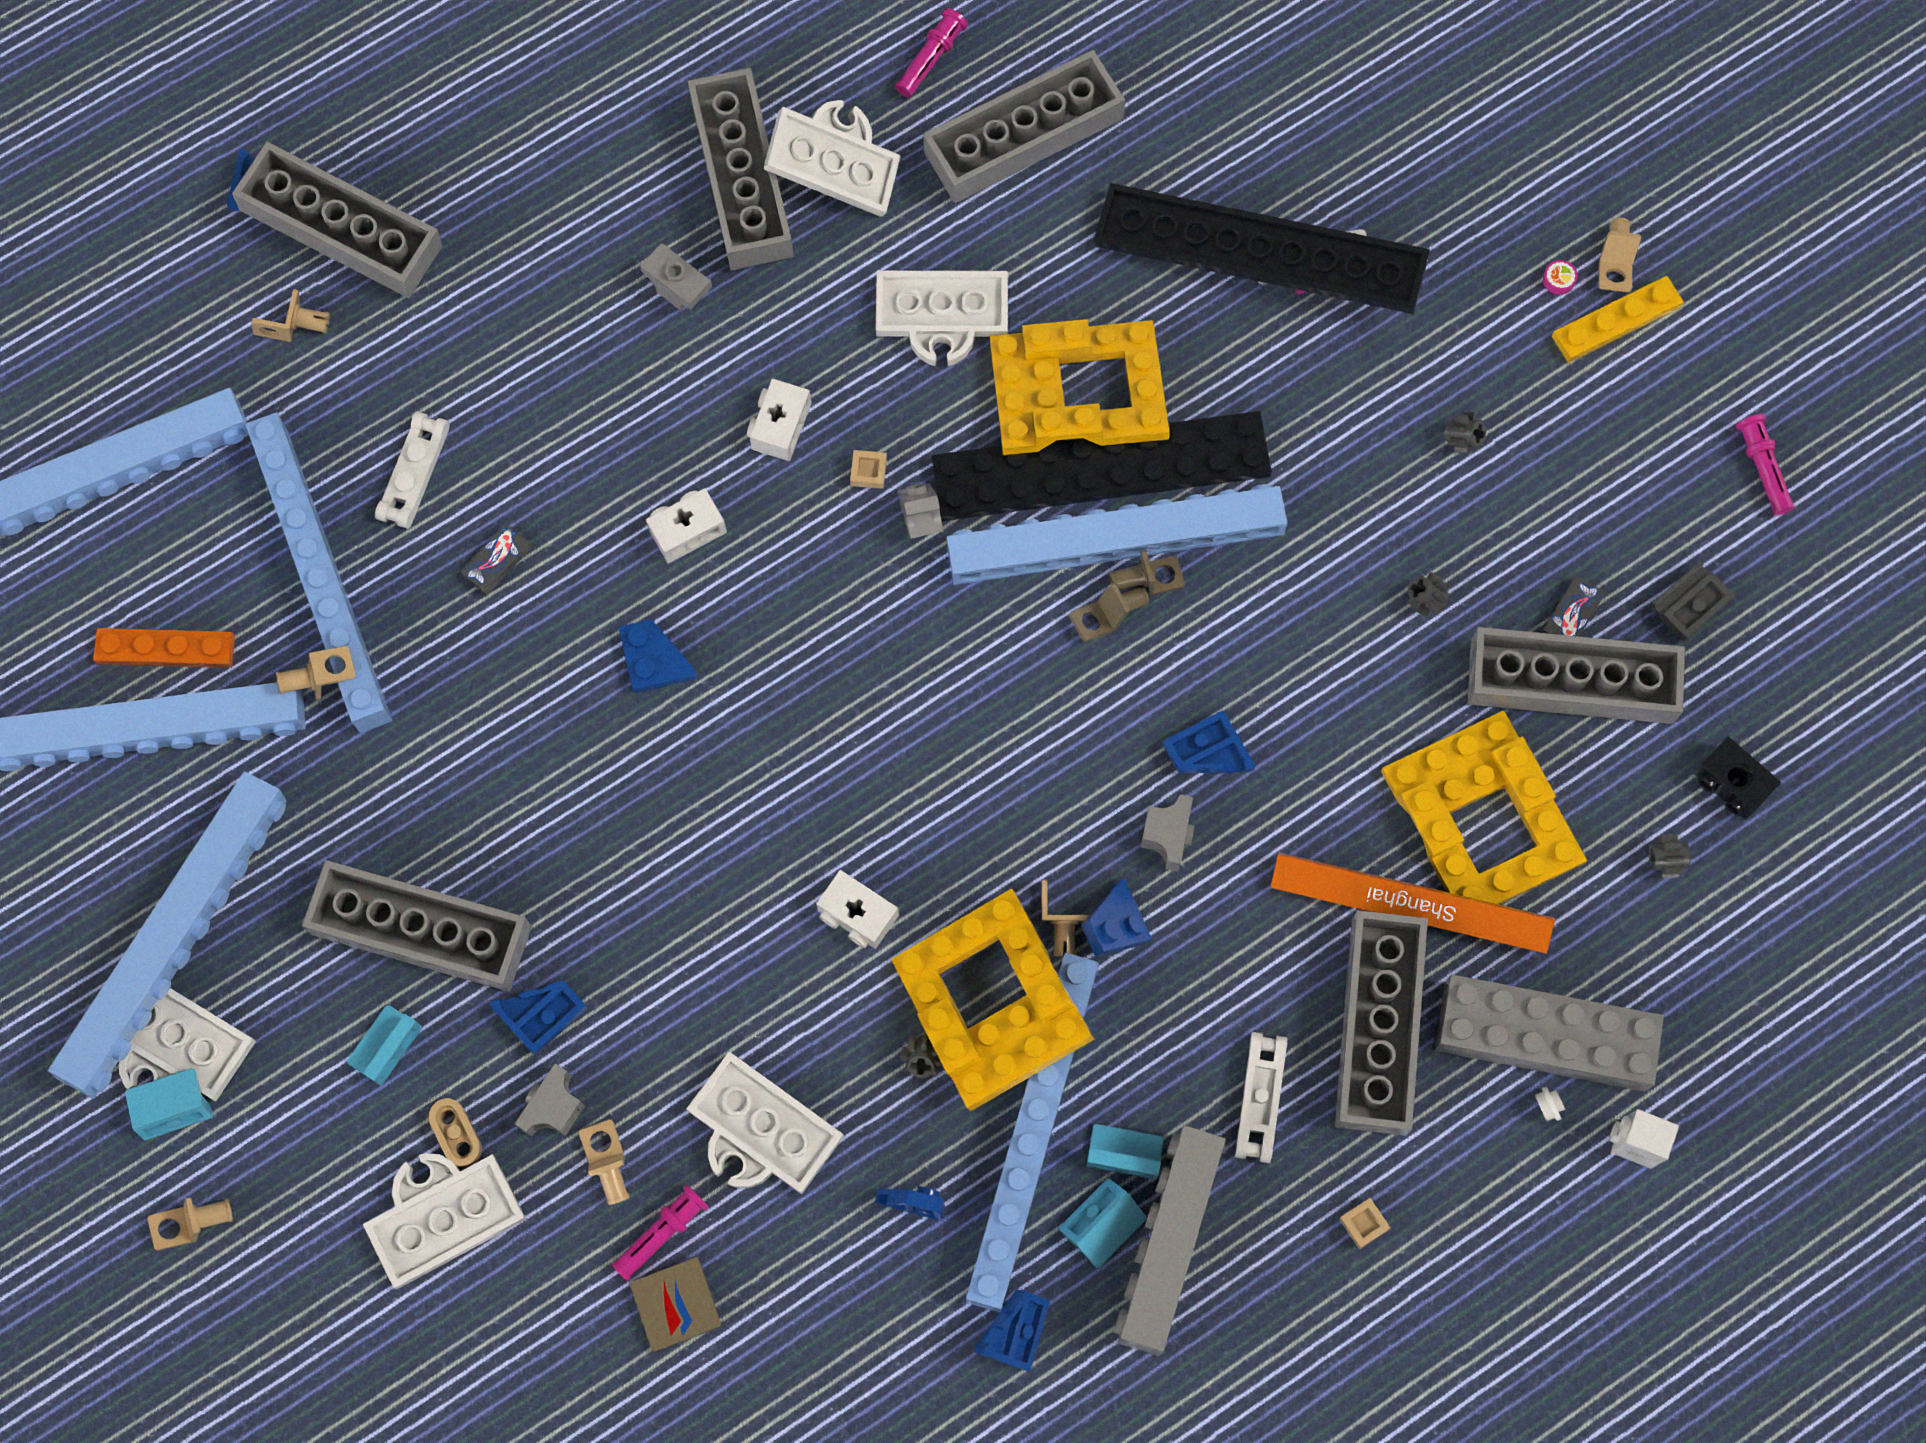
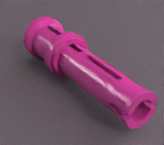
M946 8L942 12L943 18L935 29L929 30L926 44L895 84V89L901 95L911 98L942 53L949 52L953 48L952 42L960 31L966 30L968 23L957 11Z
M1757 414L1741 420L1736 424V428L1738 431H1742L1748 447L1745 452L1747 457L1754 459L1774 516H1780L1793 511L1795 506L1788 493L1774 455L1776 444L1774 440H1770L1764 424L1766 417L1764 414Z
M688 1184L683 1187L684 1192L669 1207L664 1206L661 1208L659 1213L661 1217L611 1264L625 1280L628 1281L676 1232L678 1234L684 1232L687 1229L686 1224L701 1210L706 1211L709 1208Z

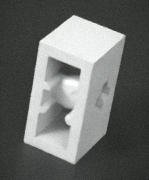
M771 380L769 388H764L760 394L758 407L761 409L758 417H753L748 426L747 437H750L752 450L783 460H791L812 404L810 390L779 380Z
M705 488L699 492L696 490L688 492L681 497L678 503L670 507H660L653 511L650 517L646 519L649 531L668 564L727 533L725 522ZM686 520V522L690 525L684 526L680 522Z
M842 870L837 873L816 903L818 912L821 913L819 918L824 923L834 929L841 926L850 932L848 937L863 948L870 945L876 949L899 916L898 907ZM860 906L863 916L855 915L852 919L849 908L857 910Z
M1637 1109L1628 1116H1624L1621 1122H1615L1609 1137V1141L1613 1142L1610 1153L1652 1169L1668 1160L1679 1125Z

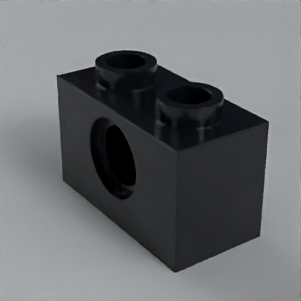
M1729 736L1693 773L1698 778V783L1702 788L1710 793L1717 794L1725 801V807L1732 814L1742 816L1745 820L1782 783ZM1728 774L1736 775L1741 780L1742 786L1736 787L1732 785L1728 780Z

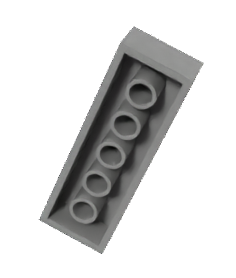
M1091 50L924 133V154L953 202L957 203L1123 120L1125 99L1095 51Z
M751 68L687 81L730 271L794 257L792 239L777 176L763 169L769 149V142Z
M269 142L265 143L232 193L241 212L407 298H410L442 248L438 229Z
M1478 627L1471 639L1467 704L1674 724L1683 713L1685 647Z
M325 860L302 927L316 937L510 992L532 925L524 916Z
M1359 910L1356 911L1352 918L1335 1128L1406 1136L1412 1130L1428 918Z
M1451 974L1444 984L1434 1051L1646 1092L1655 1085L1664 1015Z
M1185 1125L1180 1134L1173 1133L1165 1156L1166 1159L1171 1160L1169 1169L1163 1167L1155 1193L1161 1194L1159 1204L1152 1203L1145 1223V1227L1151 1229L1148 1239L1142 1237L1134 1262L1141 1264L1138 1274H1131L1125 1290L1124 1297L1130 1299L1128 1309L1121 1308L1113 1333L1119 1334L1118 1344L1158 1357L1164 1352L1226 1138Z

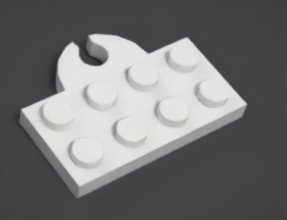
M841 100L826 102L813 113L811 118L782 107L778 111L763 169L882 217L887 212L901 155L872 144V130L863 112L854 106L848 114L850 126H846L837 117V113L844 107V101Z
M877 271L876 336H909L911 348L915 354L929 365H936L937 358L932 349L937 343H946L951 347L947 354L948 366H951L968 355L973 347L975 337L1008 334V271Z
M170 988L167 995L161 1000L158 999L152 1008L151 1018L146 1027L138 1030L132 1039V1046L125 1059L119 1061V1074L122 1082L127 1089L137 1087L138 1076L144 1071H152L155 1081L193 1068L197 1072L201 1093L217 1101L256 1041Z
M728 1052L687 1107L689 1113L714 1130L708 1144V1159L717 1177L723 1173V1164L728 1158L738 1157L743 1161L742 1171L738 1175L731 1177L728 1182L729 1186L735 1188L757 1186L774 1174L802 1195L844 1137V1134L731 1052Z
M420 1154V1162L430 1168V1177L422 1184L414 1183L412 1179L413 1168L408 1162H405L400 1167L394 1178L392 1188L395 1207L363 1224L394 1289L397 1290L526 1220L493 1154L462 1171L451 1160L440 1154Z

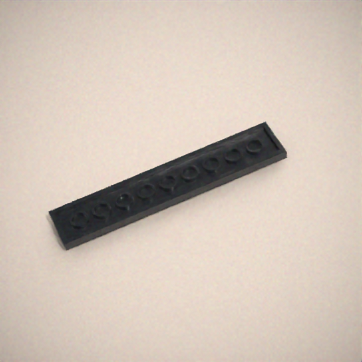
M1114 183L1109 185L1093 240L1094 247L1409 314H1414L1430 255V249Z
M1261 411L1168 423L1170 435L1167 440L1100 446L1084 438L1057 440L1039 452L1003 455L1002 446L932 455L941 521L1271 477L1272 471Z

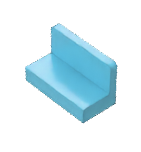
M386 1005L350 1055L347 1063L382 1086L423 1027L408 1015L402 1014L390 1005Z
M193 1068L128 1089L125 1092L132 1128L144 1141L213 1118L211 1105L201 1094L197 1072Z
M1095 1124L1093 1126L1086 1167L1157 1180L1164 1139L1157 1135Z
M1107 1178L1058 1229L1065 1238L1081 1250L1093 1266L1099 1268L1146 1221L1147 1216L1124 1189Z

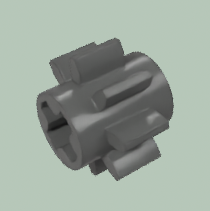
M1462 411L1460 415L1453 414V419L1447 422L1444 429V436L1448 445H1455V453L1469 454L1470 450L1477 451L1478 446H1481L1486 439L1487 431L1485 424L1482 420H1476L1475 412Z
M1430 572L1427 578L1419 575L1409 585L1408 596L1410 599L1407 603L1424 617H1427L1430 611L1439 614L1448 604L1449 593L1447 590L1450 588V585L1442 581V578L1433 572Z
M1677 834L1660 835V839H1657V844H1651L1649 847L1651 869L1653 871L1661 870L1662 878H1678L1679 874H1683L1682 869L1690 867L1691 856L1688 843L1678 842Z
M927 1033L916 1038L910 1036L908 1045L902 1048L900 1059L907 1061L906 1072L910 1071L911 1074L919 1077V1079L928 1077L931 1074L937 1076L939 1066L943 1065Z

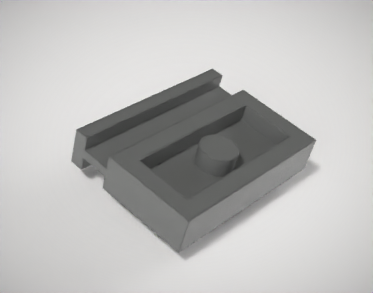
M1701 561L1649 607L1661 616L1660 619L1683 642L1687 641L1735 597L1712 572L1709 573L1703 567L1704 564Z

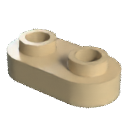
M449 1098L437 1101L429 1111V1123L446 1158L457 1167L465 1168L472 1166L481 1156L482 1145L464 1107L456 1100ZM449 1112L454 1113V1121L451 1124H444L443 1118L445 1114ZM462 1144H469V1153L465 1156H460L458 1153L459 1147Z

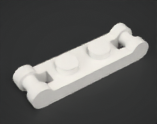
M415 412L411 421L410 431L384 496L377 505L375 519L383 522L388 520L395 521L400 527L410 528L448 434L450 425L448 420L442 418L433 420L428 418V415L425 413ZM424 431L432 433L430 441L422 439ZM396 501L405 504L401 509L394 508Z
M1251 1033L1234 1158L1246 1159V1156L1259 1158V1162H1271L1287 1037L1276 1036V1039L1263 1037V1033ZM1261 1051L1273 1053V1061L1261 1060ZM1250 1132L1263 1134L1262 1143L1248 1142Z

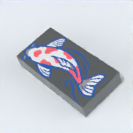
M505 523L460 573L488 596L532 546L525 538Z
M1575 576L1542 633L1580 637L1606 592Z

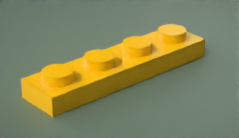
M1665 276L1555 330L1552 338L1567 362L1570 363L1681 308L1684 301L1668 276Z

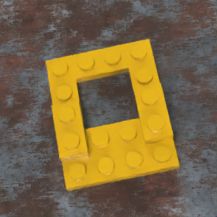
M1088 319L1022 325V333L990 336L1003 455L1039 452L1057 440L1084 438L1100 446L1169 439L1170 431L1153 320L1089 326ZM1124 358L1131 407L1100 410L1099 403L1065 406L1060 364Z
M1504 710L1397 760L1381 770L1395 799L1409 813L1423 839L1428 859L1446 892L1500 905L1588 861L1554 801L1556 794L1524 737L1519 738ZM1505 788L1537 847L1479 874L1462 844L1464 838L1450 813Z
M1012 888L891 959L918 1011L917 1016L946 1073L952 1078L967 1109L970 1111L1095 1040L1079 1009L1061 982L1050 961L1045 946ZM1000 940L1010 959L1009 962L1027 995L968 1029L940 974Z

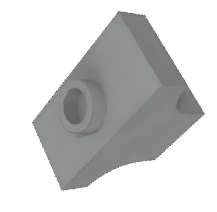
M663 243L640 265L641 272L652 281L656 292L680 311L685 307L691 310L712 287L710 279Z
M930 483L916 484L897 491L907 533L911 539L943 531L938 497Z
M1179 795L1177 801L1167 808L1148 807L1141 848L1157 851L1163 857L1165 869L1179 872L1184 845L1191 846L1195 826L1189 825L1188 822L1193 797Z
M554 1064L541 1085L535 1084L528 1093L525 1100L528 1104L515 1125L530 1136L544 1128L554 1129L566 1136L585 1107L580 1100L573 1097L569 1092V1081L572 1076L565 1069Z

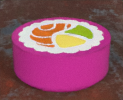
M1554 261L1547 266L1543 274V284L1553 294H1567L1573 289L1577 281V271L1567 261Z

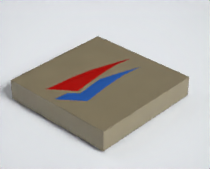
M698 1257L629 1282L652 1352L654 1353L723 1327Z

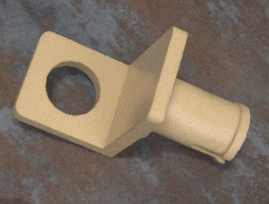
M1615 218L1610 222V231L1607 234L1599 259L1598 287L1600 289L1631 292L1632 265L1641 241V235L1630 233L1631 223L1626 218ZM1618 272L1623 275L1625 280L1620 283L1612 282L1607 278L1606 274Z
M293 289L286 323L252 318V331L257 336L291 342L293 331L297 327L326 333L328 329L326 325L329 324L330 313L301 308L299 290ZM262 327L271 328L276 331L265 330Z
M348 646L309 653V663L306 664L305 668L280 673L275 672L280 694L311 688L312 691L314 690L316 700L321 699L322 685L355 678V670ZM331 657H339L345 662V669L338 674L329 673L325 668V662Z
M1042 880L1041 921H1050V924L1054 925L1053 956H1063L1064 941L1066 942V953L1076 955L1075 925H1078L1079 921H1085L1089 915H1047V880Z
M609 1119L580 1129L579 1135L589 1162L588 1174L589 1176L599 1175L607 1198V1204L612 1205L628 1199L630 1196L627 1193L620 1167L624 1165L625 1155L613 1120ZM598 1131L606 1132L611 1138V1145L605 1151H596L590 1144L591 1136Z
M190 1197L185 1199L184 1206L181 1208L148 1216L153 1247L156 1251L197 1241L198 1234L201 1232V1228L233 1221L228 1199L196 1208L195 1204H192ZM166 1219L175 1220L180 1226L179 1234L173 1239H164L158 1232L159 1224Z

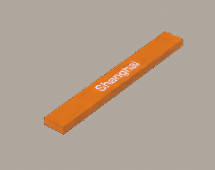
M1278 852L1270 888L1365 911L1428 918V926L1545 954L1548 951L1555 923L1554 917Z

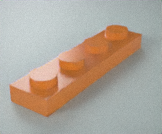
M97 628L93 661L97 665L232 668L235 635L233 632Z

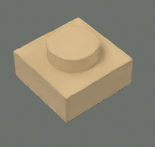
M853 450L850 485L884 489L887 453Z
M1371 1198L1339 1218L1359 1249L1390 1229V1226Z

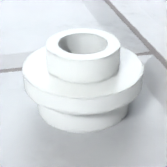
M1547 1086L1543 1087V1092L1536 1094L1535 1097L1546 1121L1554 1118L1556 1121L1561 1120L1559 1112L1565 1110V1107L1557 1090L1549 1092Z

